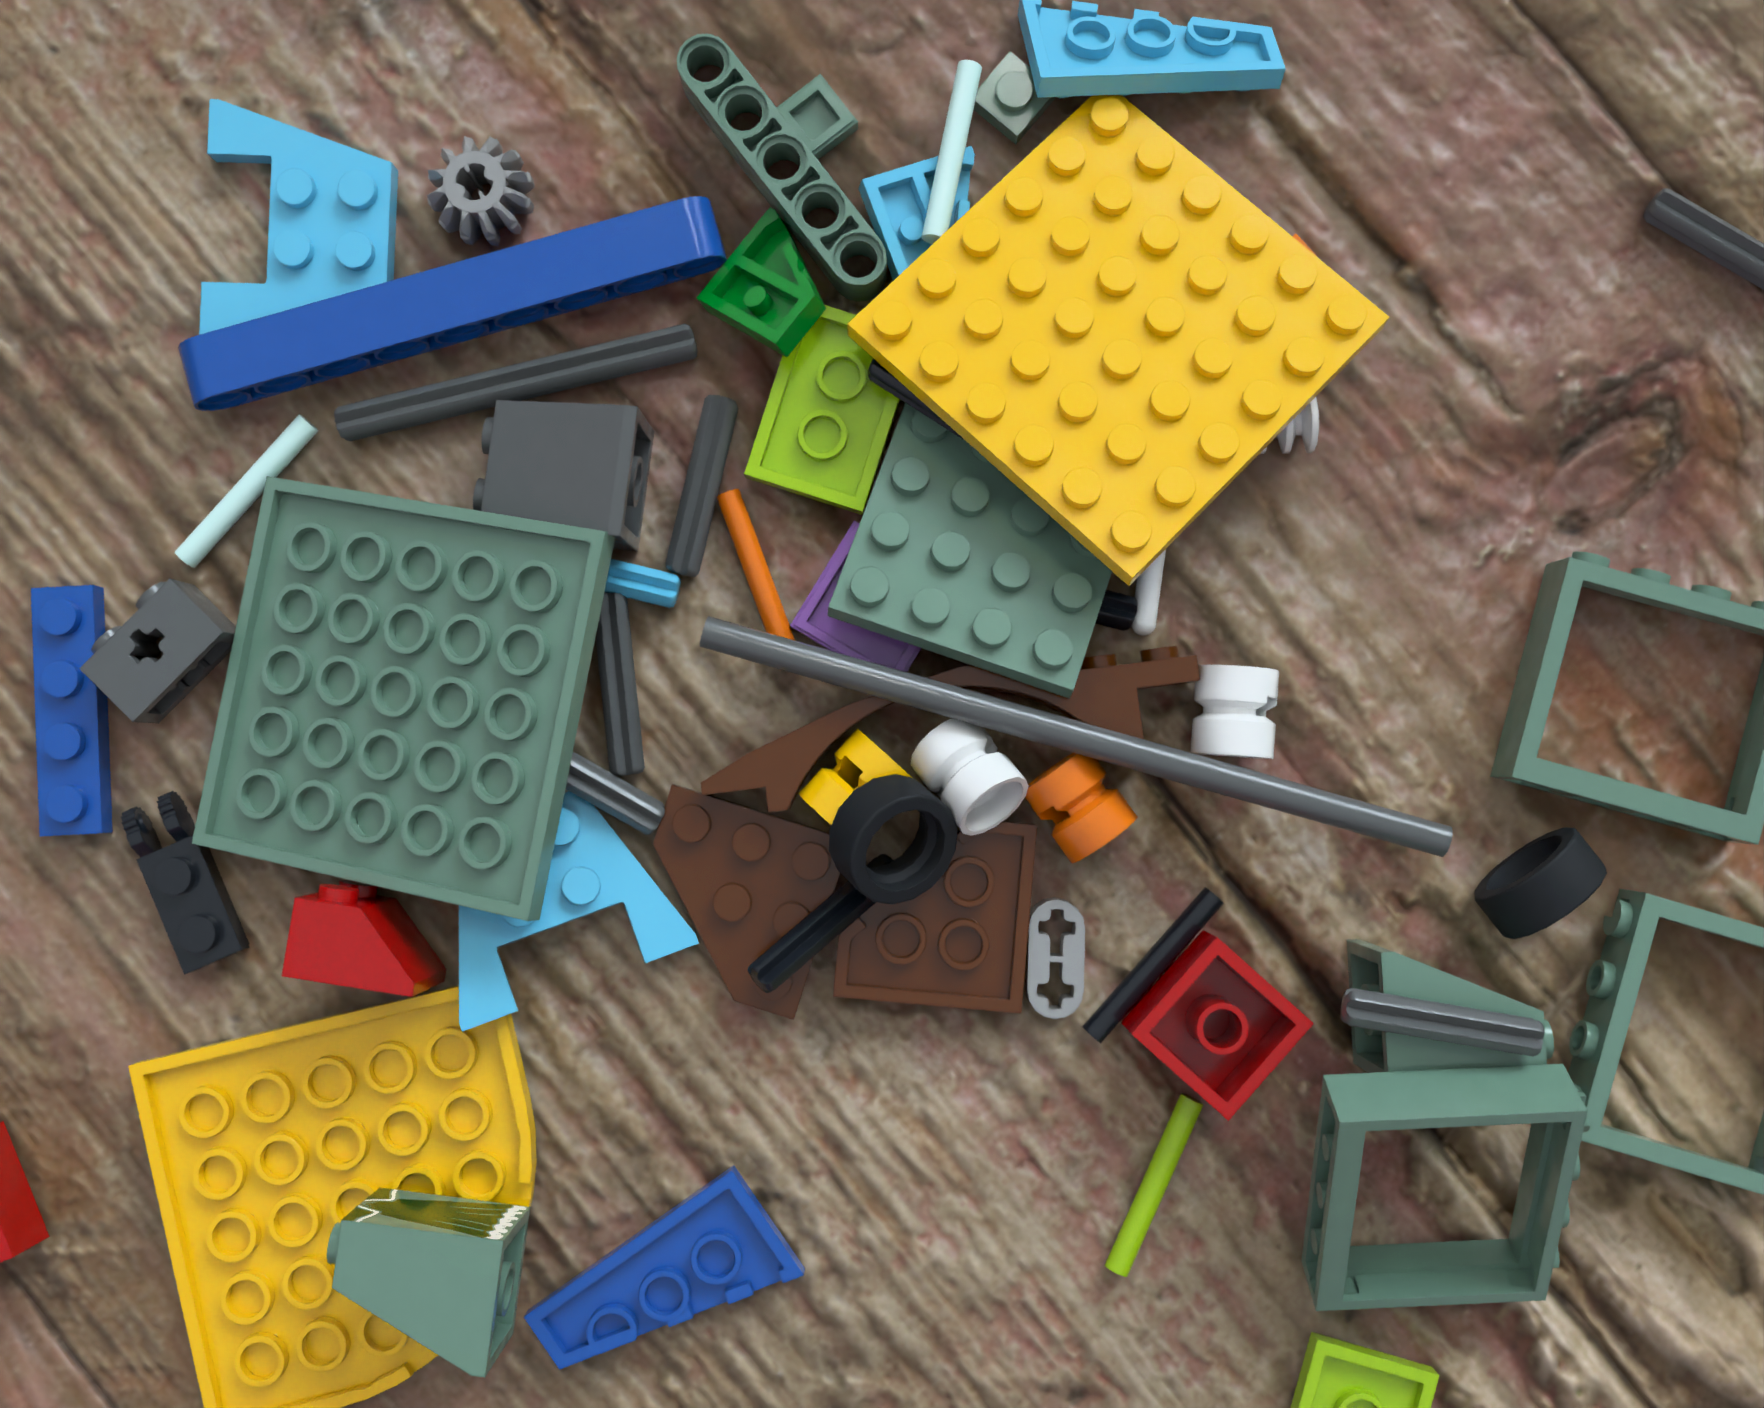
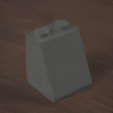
M496 400L494 417H487L483 425L481 444L483 453L488 454V463L485 479L479 478L475 485L473 510L606 531L608 535L615 537L613 549L638 552L655 431L637 406Z

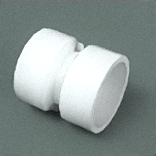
M1198 665L1200 680L1195 681L1194 701L1203 706V713L1193 718L1191 753L1274 759L1276 724L1266 717V711L1277 706L1279 671L1251 666Z
M951 718L931 730L920 741L912 754L911 766L929 791L936 792L941 797V802L951 809L956 825L961 832L972 836L984 833L1007 819L1022 803L1029 785L1011 760L1005 754L997 752V746L983 727Z

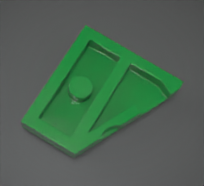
M769 207L696 297L708 313L785 357L790 355L826 310L787 225L777 211Z

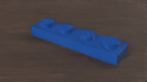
M81 585L31 588L39 837L112 833L108 697L79 669L93 655L91 648L95 641L105 633L104 587Z

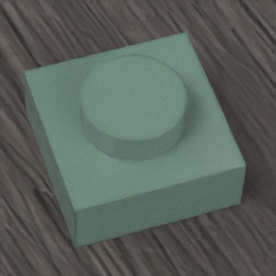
M1010 51L978 88L974 111L1016 145L1055 100V97L1037 98L1030 67Z

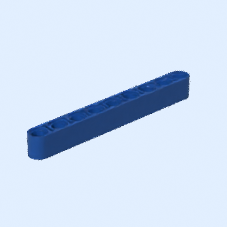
M702 196L687 197L200 334L181 342L178 350L194 407L201 411L223 410L699 276L720 268L726 262L727 257L711 201L707 197Z

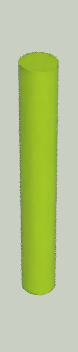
M1181 1093L1106 1260L1105 1267L1123 1277H1127L1203 1108L1204 1104Z

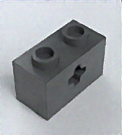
M170 578L166 582H159L146 590L136 603L138 610L122 626L113 627L102 634L91 648L93 655L79 668L132 722L159 724L231 652L236 626L195 585ZM159 637H164L158 645L156 643L157 639ZM160 651L164 653L160 659L156 658Z

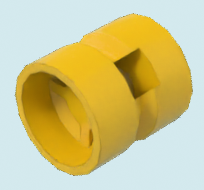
M857 728L834 753L837 765L833 769L821 768L798 794L824 820L832 825L838 808L860 786L874 778L893 774L906 777L911 776Z

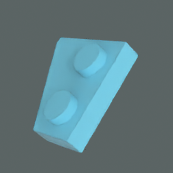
M972 146L965 148L949 228L970 209L968 191L970 171L974 165L975 157ZM938 156L862 179L858 188L873 229L886 249L887 266L893 281L932 245L923 241L921 237Z

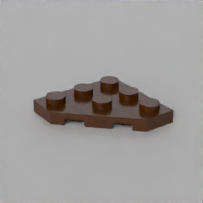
M672 784L664 807L666 810L665 815L658 826L653 845L735 1002L794 1020L813 958L770 993L763 992L751 979L747 970L751 963L834 893L840 872L836 869L829 852V832L711 795L702 796V792Z
M1003 821L996 827L977 835L970 836L963 834L961 830L958 831L956 851L949 867L932 888L913 900L893 905L876 902L838 935L833 997L1021 1014L1037 825Z

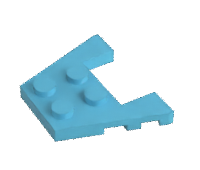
M219 99L209 100L207 154L216 162L271 164L266 283L201 282L199 335L394 280L398 170L392 162Z
M570 791L564 794L540 920L525 921L459 905V1025L462 1032L519 1011L498 953V948L620 903L625 907L645 964L699 944L694 931L596 807Z

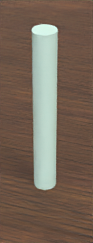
M961 60L957 65L921 237L923 241L929 244H933L949 229L982 71V66L972 60Z
M299 414L177 548L175 554L183 562L195 568L264 492L266 477L277 478L319 430Z

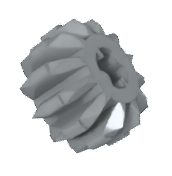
M464 136L462 142L463 153L455 156L451 150L441 148V157L447 164L446 169L428 170V179L438 188L427 195L428 204L434 211L442 212L439 217V224L447 233L459 230L461 239L466 244L472 246L483 233L490 245L498 246L501 238L499 229L506 226L511 233L520 234L522 227L515 218V214L533 213L534 204L525 194L534 189L535 183L529 172L521 171L524 161L517 151L510 150L503 153V148L499 141L491 136L479 151L474 140ZM490 184L492 188L489 194L485 196L482 193L484 192L482 185ZM478 187L480 199L474 200L471 195Z

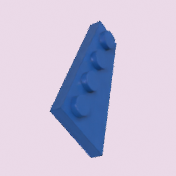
M733 1165L528 1309L524 1319L560 1370L633 1342L639 1335L665 1325L672 1327L690 1320L696 1313L728 1302L729 1305L752 1296L754 1291L779 1281L786 1283L804 1276L805 1267Z

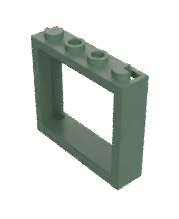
M1576 551L1573 552L1572 557L1546 564L1490 777L1722 841L1759 845L1764 825V656L1724 809L1537 758L1581 587L1764 636V602L1754 601L1751 603V606L1730 601L1732 595L1730 591L1714 586L1692 585L1691 590L1669 584L1671 580L1670 575L1656 570L1633 568L1630 574L1609 568L1611 561L1609 558L1594 553Z
M1619 889L1612 917L1604 916L1603 930L1606 934V939L1601 957L1593 963L1587 976L1586 990L1589 1000L1583 1020H1580L1575 1025L1569 1043L1570 1053L1573 1057L1568 1074L1577 1091H1582L1587 1096L1585 1101V1107L1588 1110L1586 1118L1591 1125L1589 1131L1583 1132L1581 1141L1764 1195V1112L1748 1167L1602 1124L1659 918L1764 949L1763 927L1648 893Z
M1564 1064L1323 1075L1301 1260L1315 1310L1332 1311L1545 1301L1553 1268H1559L1558 1243L1561 1229L1567 1227L1570 1220L1568 1198L1572 1181L1578 1180L1580 1176L1578 1152L1582 1134L1589 1131L1591 1126L1586 1118L1588 1110L1585 1107V1101L1587 1096L1584 1092L1577 1091ZM1531 1124L1508 1239L1350 1246L1366 1131Z

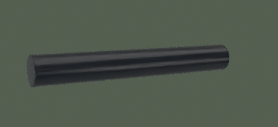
M1204 887L1082 1027L1101 1044L1224 903L1214 893Z

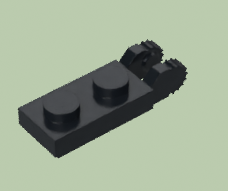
M171 791L158 797L157 808L167 832L176 843L162 848L149 816L146 815L141 807L138 808L136 806L124 811L121 816V824L127 834L126 837L130 847L140 857L136 859L185 975L250 947L210 848L192 844L195 824L190 813L187 811L184 800L181 799L177 792Z

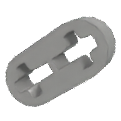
M1053 897L1038 902L1030 911L1025 965V990L1028 1000L1039 1014L1052 1019L1065 1018L1076 1011L1083 998L1085 925L1083 916L1075 906L1065 899ZM1060 909L1061 917L1066 921L1072 922L1071 932L1061 933L1059 953H1050V937L1046 932L1039 931L1038 929L1039 921L1049 920L1051 910ZM1050 962L1059 963L1061 981L1071 985L1070 994H1061L1058 999V1005H1049L1045 994L1037 993L1038 984H1045L1049 981Z

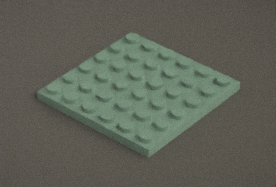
M267 476L192 844L525 921L540 920L615 537L601 530Z

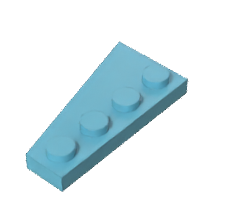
M1042 0L1019 1L1017 15L1037 98L1280 89L1286 70L1272 27L1192 17L1187 26L1173 25L1167 19L1160 17L1159 12L1134 9L1133 18L1127 19L1097 15L1098 4L1072 1L1071 11L1041 7Z

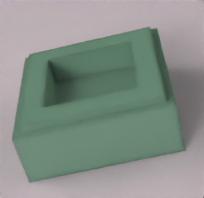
M821 74L777 107L818 160L858 130V121Z

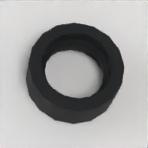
M893 774L874 778L860 786L838 808L829 832V852L836 869L859 892L873 902L893 905L915 899L932 888L947 871L956 851L958 828L951 809L915 778ZM918 810L920 812L919 828L912 844L906 851L887 865L874 868L867 867V849L874 834L881 826L899 813Z
M1564 827L1548 832L1529 842L1498 864L1476 888L1474 892L1475 901L1503 937L1518 939L1543 930L1570 914L1600 887L1607 871L1603 862L1575 828Z

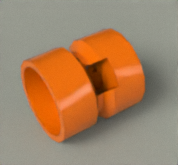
M1073 752L1028 784L1029 787L1025 796L1026 801L1040 820L1053 821L1055 825L1051 836L1072 864L1106 845L1138 818L1118 789L1105 788L1103 781L1107 773L1098 760Z

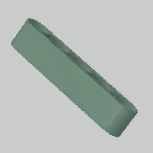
M697 34L687 39L679 49L677 69L684 93L691 105L770 206L777 211L788 229L835 289L846 299L855 302L868 301L876 297L884 288L887 279L886 249L880 238L730 47L721 38L711 34ZM705 65H714L722 69V73L710 82H701L693 78L696 71ZM750 112L761 118L760 122L750 130L740 131L730 125L731 121L741 113ZM780 160H789L799 166L795 175L788 179L779 180L771 177L767 172L773 163ZM816 208L830 209L838 216L831 226L821 229L811 227L805 222V218L810 211ZM857 255L869 257L876 265L871 274L860 278L849 276L842 267L849 258Z

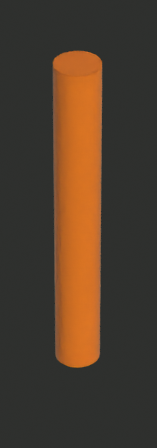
M733 489L716 497L765 631L795 640L740 490Z

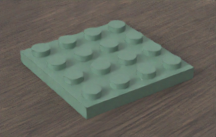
M905 403L829 603L827 616L1070 698L1076 685L1112 571L968 442Z

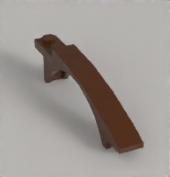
M1177 646L1140 651L1141 662L1117 665L1116 654L1085 657L1070 698L972 665L958 667L928 677L929 679L964 689L993 690L1017 695L1038 702L1067 718L1144 739L1137 690L1186 684L1200 680L1197 655L1179 657ZM871 696L848 704L748 753L701 782L702 796L765 788L768 813L791 809L803 782L827 750L853 726L873 713L896 702Z

